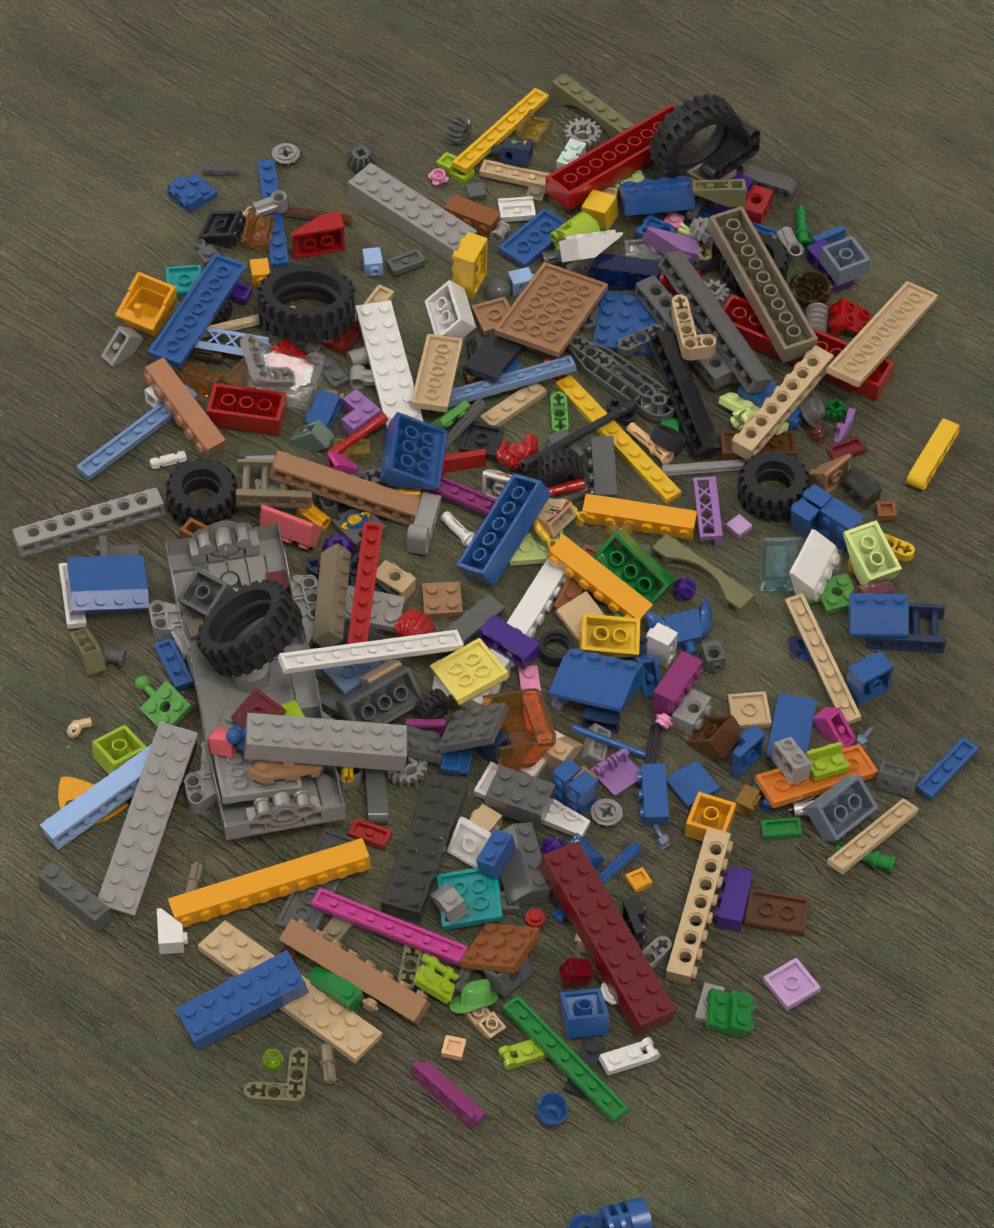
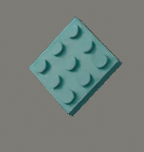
M478 868L437 874L438 889L445 884L454 887L464 899L468 914L453 924L441 912L443 930L504 920L499 878L496 880L480 874Z

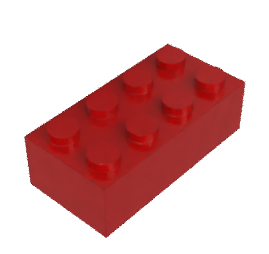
M214 383L206 413L217 427L280 435L287 409L286 393Z

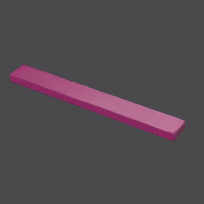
M319 888L311 902L312 908L457 966H460V960L468 950V946L322 888Z

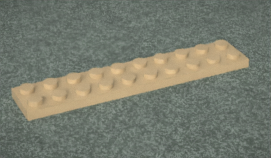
M906 281L827 367L826 373L859 388L938 299V294Z
M226 920L198 944V950L235 977L274 957L272 953ZM302 976L309 993L279 1009L324 1042L332 1044L334 1049L356 1064L382 1038V1032L353 1011L349 1012L325 993L311 985L310 981Z

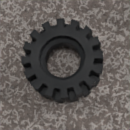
M435 688V690H430V693L426 692L424 697L421 696L419 698L420 701L416 702L417 706L414 707V712L420 719H442L443 715L448 713L447 710L451 708L452 702L440 688Z

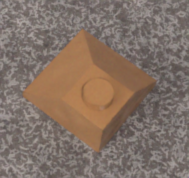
M852 455L841 456L821 464L816 469H812L809 472L810 487L815 484L829 494L849 478Z

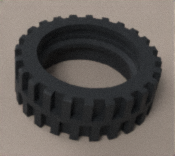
M704 94L703 97L695 96L691 101L687 99L683 105L674 107L675 110L672 113H667L665 115L666 119L657 125L658 130L652 134L654 139L650 140V146L652 147L649 149L652 155L651 158L667 178L687 177V171L703 163L737 139V129L743 122L723 97L715 94L711 97L710 94ZM716 125L714 132L705 143L690 153L678 156L683 145L695 133L708 126Z
M299 264V266L295 267L289 265L286 269H276V273H269L267 278L262 279L258 287L259 323L263 324L265 331L269 330L270 335H277L283 341L288 339L291 343L298 341L303 342V344H308V342H315L317 344L321 343L322 340L331 341L334 336L337 338L342 336V332H347L349 326H352L354 323L355 287L350 279L347 280L345 274L340 275L338 270H329L327 266L317 267L316 264H311V266ZM298 298H314L326 301L330 305L317 309H297L282 303Z
M264 579L260 583L254 581L249 586L245 584L241 586L240 590L232 591L230 596L225 599L222 598L219 601L220 603L210 610L211 613L204 617L203 625H200L198 628L200 633L196 635V644L219 675H225L229 678L232 675L241 677L243 673L248 675L255 669H262L264 664L274 661V657L283 653L287 645H291L293 642L292 638L297 636L299 632L297 628L301 627L302 621L300 619H302V613L280 582L277 583L275 580L269 582L268 579ZM263 618L252 630L235 639L247 626Z

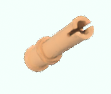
M632 422L628 425L626 431L646 446L652 456L658 457L663 465L671 462L674 452L665 450L652 442L650 436L638 427L636 423Z

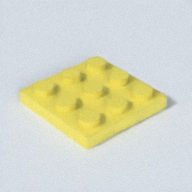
M480 638L430 665L431 671L458 705L509 678L508 671Z

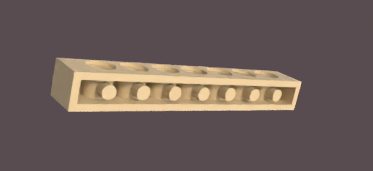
M816 345L811 351L808 350L804 355V359L801 362H797L792 373H788L783 383L775 388L773 395L765 399L761 409H757L752 419L743 425L742 431L734 435L732 439V452L746 460L759 453L826 375L827 367L832 363L834 355Z
M711 828L706 830L666 970L667 980L690 985L691 979L696 978L698 967L695 966L696 961L701 960L703 949L700 948L701 943L706 942L708 930H705L706 925L712 922L713 912L710 911L712 906L716 907L718 895L715 893L717 888L721 889L723 882L721 872L722 870L726 871L728 859H725L726 854L731 853L733 842L730 841L731 833ZM718 851L720 854L714 855L711 852ZM707 869H714L715 872L710 873V872H707L706 870H707ZM707 886V887H709L710 889H709V890H703V889H701V887ZM703 904L705 907L698 908L696 905ZM698 922L700 925L693 926L691 925V923ZM693 940L695 943L687 944L686 941ZM682 958H687V959H689L690 961L687 962V963H685V962H682L681 959H682Z

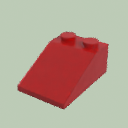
M340 211L322 214L291 233L293 260L345 251V229Z

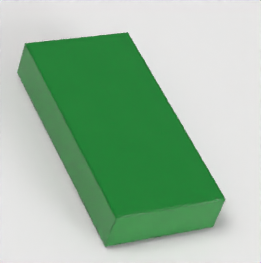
M800 817L760 820L762 840L802 838L803 832Z

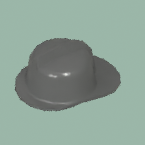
M813 395L804 399L799 408L805 420L812 427L818 428L820 427L821 419L826 414V409L822 399Z

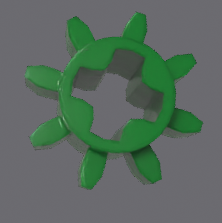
M838 399L829 400L828 405L824 406L826 409L825 418L832 422L842 421V417L846 416L847 409H845V403Z

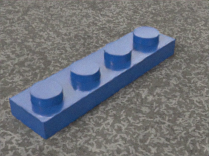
M962 737L916 785L915 790L931 801L976 755L979 747L965 737Z

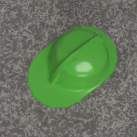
M488 979L471 981L465 985L462 994L451 1001L449 1007L454 1013H468L494 1004L498 1000V996L495 992L491 991Z

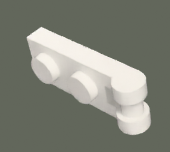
M648 1037L641 1042L600 1054L599 1061L609 1076L653 1062L660 1058V1053L653 1047L654 1042ZM646 1050L647 1054L643 1055L642 1051Z

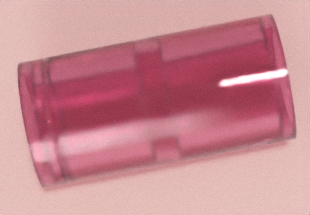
M883 579L853 588L852 593L893 594L894 588L890 580Z

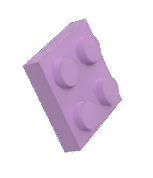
M797 957L763 977L765 985L786 1011L819 993L821 990L819 984Z

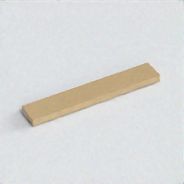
M904 798L901 799L828 859L827 864L843 875L918 813L919 808Z

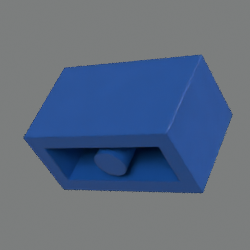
M320 389L313 398L311 410H308L306 413V424L320 420L331 431L343 404L341 397Z
M498 829L493 830L476 859L480 874L498 880L516 849L513 835Z

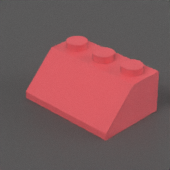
M262 504L260 526L278 523L282 536L281 540L291 544L294 540L299 542L298 546L309 550V547L316 549L323 527Z

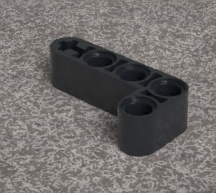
M743 122L737 129V139L703 162L699 172L709 180H720L754 157L759 151L760 131L749 123Z

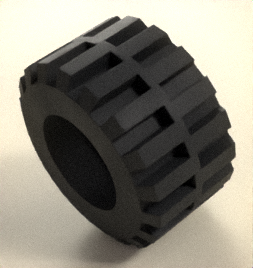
M559 448L554 451L551 450L549 453L542 455V458H539L537 460L538 463L535 465L538 480L542 481L547 488L581 478L584 481L586 477L580 456L573 449Z

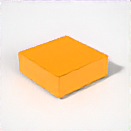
M643 867L625 875V879L634 893L649 888L653 884Z

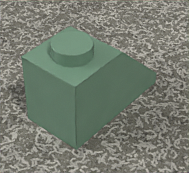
M319 420L297 428L289 442L317 452L326 450L331 445L334 434Z

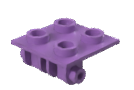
M626 748L619 749V751L590 769L591 772L598 776V780L614 797L637 782V771H641L628 758L630 753Z

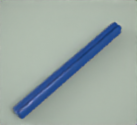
M636 842L632 843L598 873L603 885L641 852L640 845ZM562 906L553 914V918L558 923H562L567 918Z

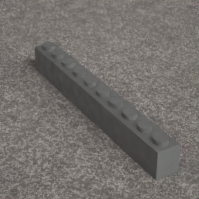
M682 251L665 252L658 266L676 292L687 297L691 313L705 333L711 334L716 338V349L748 394L765 392L772 381V377Z

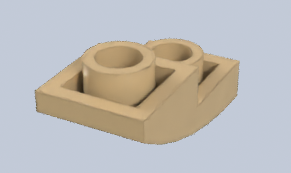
M486 1006L463 1013L471 1024L489 1040L506 1029V1026L494 1011L491 1013Z

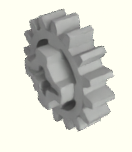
M584 117L581 120L575 118V122L569 121V125H565V142H568L571 138L586 143L588 149H591V145L596 147L597 143H600L601 138L600 125L596 126V121L591 123L590 118L587 121L584 120Z
M694 218L690 225V232L693 233L692 236L696 237L698 241H703L704 244L707 243L710 246L715 244L717 246L708 230L709 218Z
M407 756L404 771L385 770V773H387L388 779L392 778L393 784L399 782V787H402L404 783L407 787H410L412 782L418 785V779L423 781L424 775H427V761Z

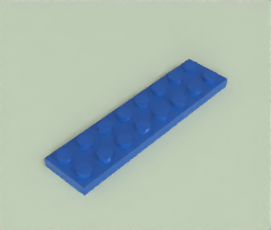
M215 253L148 350V356L157 360L164 357L168 364L181 368L246 272L247 264Z

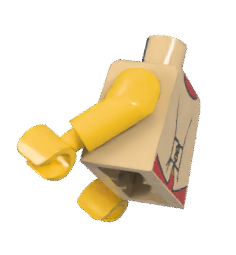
M549 498L532 525L540 539L548 544V552L552 548L551 546L557 542V540H551L550 537L554 538L575 517V523L580 527L584 525V521H587V513L578 512V509L572 505V502L566 499Z

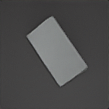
M596 723L588 728L607 737L611 735V731ZM585 737L581 760L597 764L605 760L608 745Z

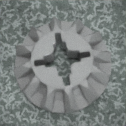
M290 143L279 144L272 151V158L275 159V163H280L281 166L283 164L289 166L290 163H296L300 155L298 147Z
M600 799L591 808L592 821H596L598 826L601 824L606 828L609 825L615 826L617 822L621 821L623 815L620 804L612 799ZM610 810V815L603 817V812L606 813Z

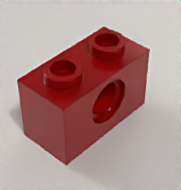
M753 185L751 191H747L746 207L743 208L751 222L762 225L772 204L774 190Z

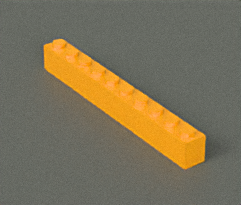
M361 838L168 898L173 918L179 921L183 927H189L192 924L208 921L220 915H227L230 912L265 903L271 899L284 897L319 884H326L329 881L345 878L354 873L364 872L371 868L370 856Z

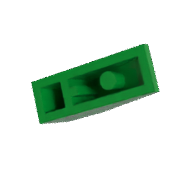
M318 965L306 977L311 985L325 993L349 1012L353 1011L355 1013L363 1003L364 996L361 989L348 980Z

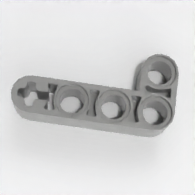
M423 492L414 523L410 524L408 528L407 552L427 555L441 508L442 495Z

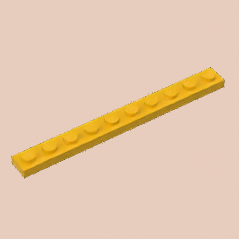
M571 375L555 383V387L560 392L566 394L567 400L589 423L607 414ZM615 421L596 430L601 436H613L614 450L666 504L681 496V490Z

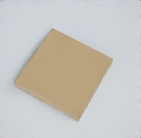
M587 591L556 610V614L577 642H579V623L583 613L604 615Z
M766 691L727 694L730 716H734L742 729H749L753 725L759 728L772 726Z

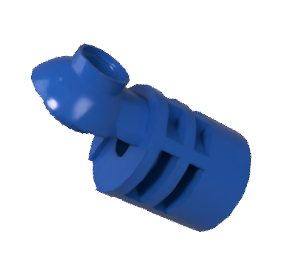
M643 1197L601 1207L599 1213L591 1215L577 1214L567 1226V1228H581L585 1226L584 1228H653L650 1211Z

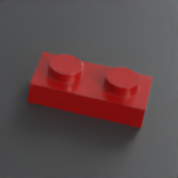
M355 818L347 835L354 839L362 838L365 844L385 850L392 836V830Z

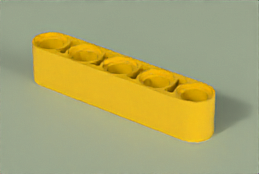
M945 418L941 420L912 467L906 484L923 491L925 490L955 441L961 425Z

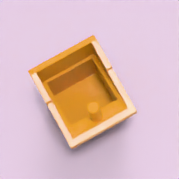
M138 272L129 286L128 292L115 317L124 320V325L156 337L174 313V301L177 299L176 287Z

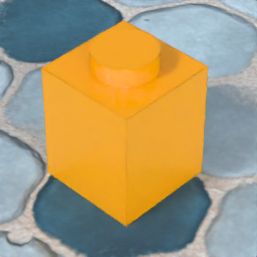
M268 258L250 260L253 287H259L262 279L267 278V275L270 273Z

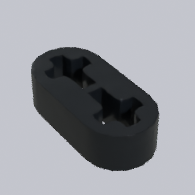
M619 398L609 399L607 401V413L617 409V406L619 408L624 402ZM632 411L627 415L619 417L616 421L628 427L630 423H635L636 413Z

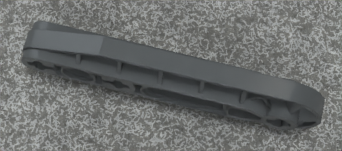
M575 335L568 344V354L571 355L572 359L586 376L621 399L624 403L635 399L638 403L636 411L647 419L661 422L663 419L672 418L676 413L673 404L667 405V399L672 401L668 389L611 349L590 342L580 335ZM666 408H669L671 411L666 413Z

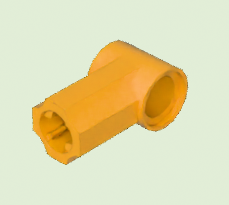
M313 500L311 508H296L297 518L323 527L322 531L328 528L331 518L314 506Z

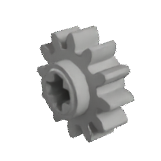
M710 279L709 284L704 281L719 304L724 306V302H727L729 299L730 289L726 288V283L720 285V280L714 282L712 279Z

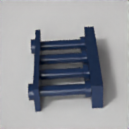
M908 603L909 617L912 618V634H908V637H868L867 649L944 653L946 636H939L938 619H943L945 605ZM919 618L931 619V635L919 634Z

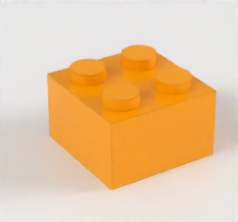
M698 792L686 822L685 836L703 842L707 828L729 833L735 817L736 803Z

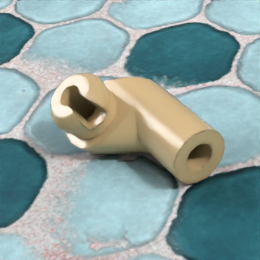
M91 718L72 721L67 729V735L70 738H76L82 729L92 727Z

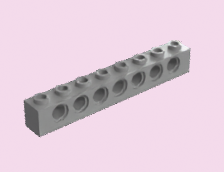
M157 487L146 489L142 492L109 500L108 502L12 529L13 538L20 557H25L164 516V503Z

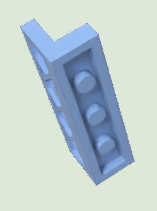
M208 327L206 331H209L213 338L207 342L200 339L195 348L244 356L242 348L238 347L235 340L247 334ZM221 334H227L230 339L225 345L221 344L217 339ZM254 335L257 340H265L262 351L263 357H265L268 352L270 338Z

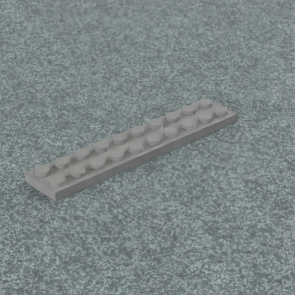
M159 722L98 899L106 904L111 911L131 917L136 916L198 737L197 732Z

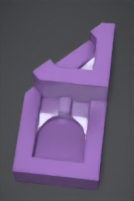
M848 408L845 424L837 423L834 444L842 442L849 434L853 426L856 409Z

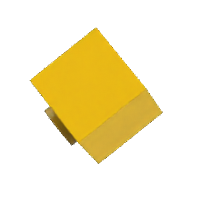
M592 190L581 206L582 212L589 214L598 222L599 227L606 230L610 229L618 217L617 196Z

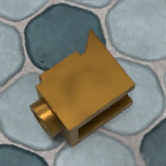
M745 784L734 801L737 804L735 813L753 821L754 813L761 802L760 790Z

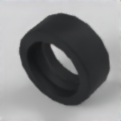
M662 424L655 425L650 435L652 442L674 453H681L687 442V438L682 433Z
M549 630L543 633L538 642L540 644L539 658L543 663L552 667H559L563 657L570 648L575 649L574 639L564 630ZM551 642H560L565 644L568 650L556 655L547 652L545 646Z

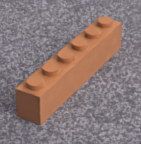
M164 357L146 366L143 375L144 381L153 388L155 396L162 400L165 409L174 416L176 424L183 428L186 437L195 444L197 452L206 459L223 450L225 438Z

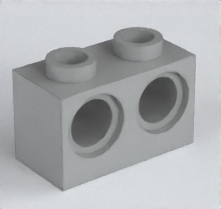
M792 737L774 742L771 759L790 784L794 785L808 780L812 763Z

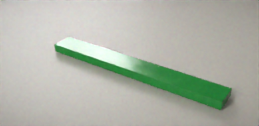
M519 995L502 1006V1010L612 1123H615L629 1112V1107Z

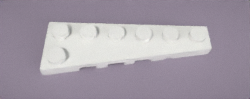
M490 762L474 789L475 796L485 800V795L499 765ZM554 799L543 824L571 836L578 832L583 837L590 826V820Z

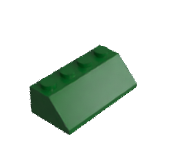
M622 528L615 531L593 556L595 560L652 604L656 603L677 581Z

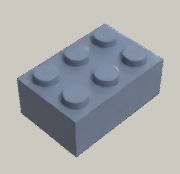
M859 774L846 775L805 807L823 841H837L878 809L876 802Z

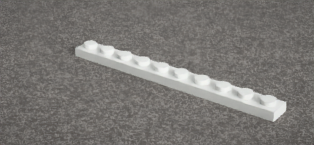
M450 630L280 653L278 660L284 674L455 651L462 648L464 644L458 631Z

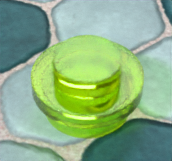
M268 1049L262 1056V1063L268 1069H276L282 1065L283 1055L277 1049Z

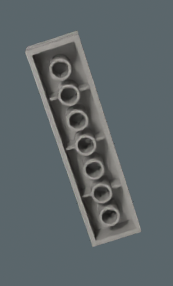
M372 163L368 164L347 182L349 198L452 264H454L452 260L453 252L458 250L461 238H465L467 232L477 235V230Z
M247 713L244 759L404 771L407 758V725Z

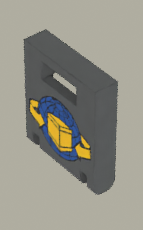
M355 507L336 517L337 520L335 518L331 519L330 522L332 527L342 537L347 535L348 539H352L355 550L361 547L362 537L359 534L363 532L364 521L383 524L373 513ZM384 524L381 536L387 533V527Z

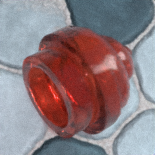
M823 425L810 428V439L822 445L827 437V429Z

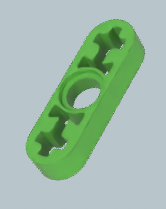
M556 391L550 396L552 434L561 431L558 428V424H562V430L567 429L569 431L567 396L563 392ZM557 399H560V405L557 406ZM557 412H561L564 414V416L557 417L554 414Z

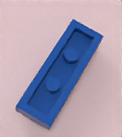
M169 638L155 643L154 649L174 688L179 691L193 686L194 681L173 639Z

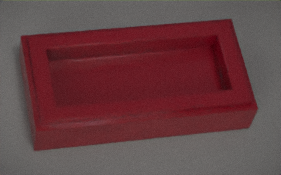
M858 435L826 447V453L831 460L847 454H851L853 458L867 453L868 448Z

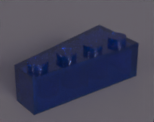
M600 253L594 258L587 277L607 283V291L635 290L636 283L653 275L660 280L662 270L658 266L660 261Z

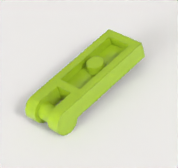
M531 1039L511 1046H502L498 1050L500 1057L504 1058L503 1064L506 1070L548 1058ZM516 1054L517 1058H512L511 1055Z

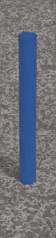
M573 724L570 730L617 749L626 748L630 754L643 759L647 752L576 724Z

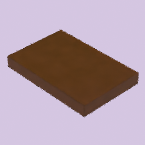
M750 888L744 926L804 936L810 898Z

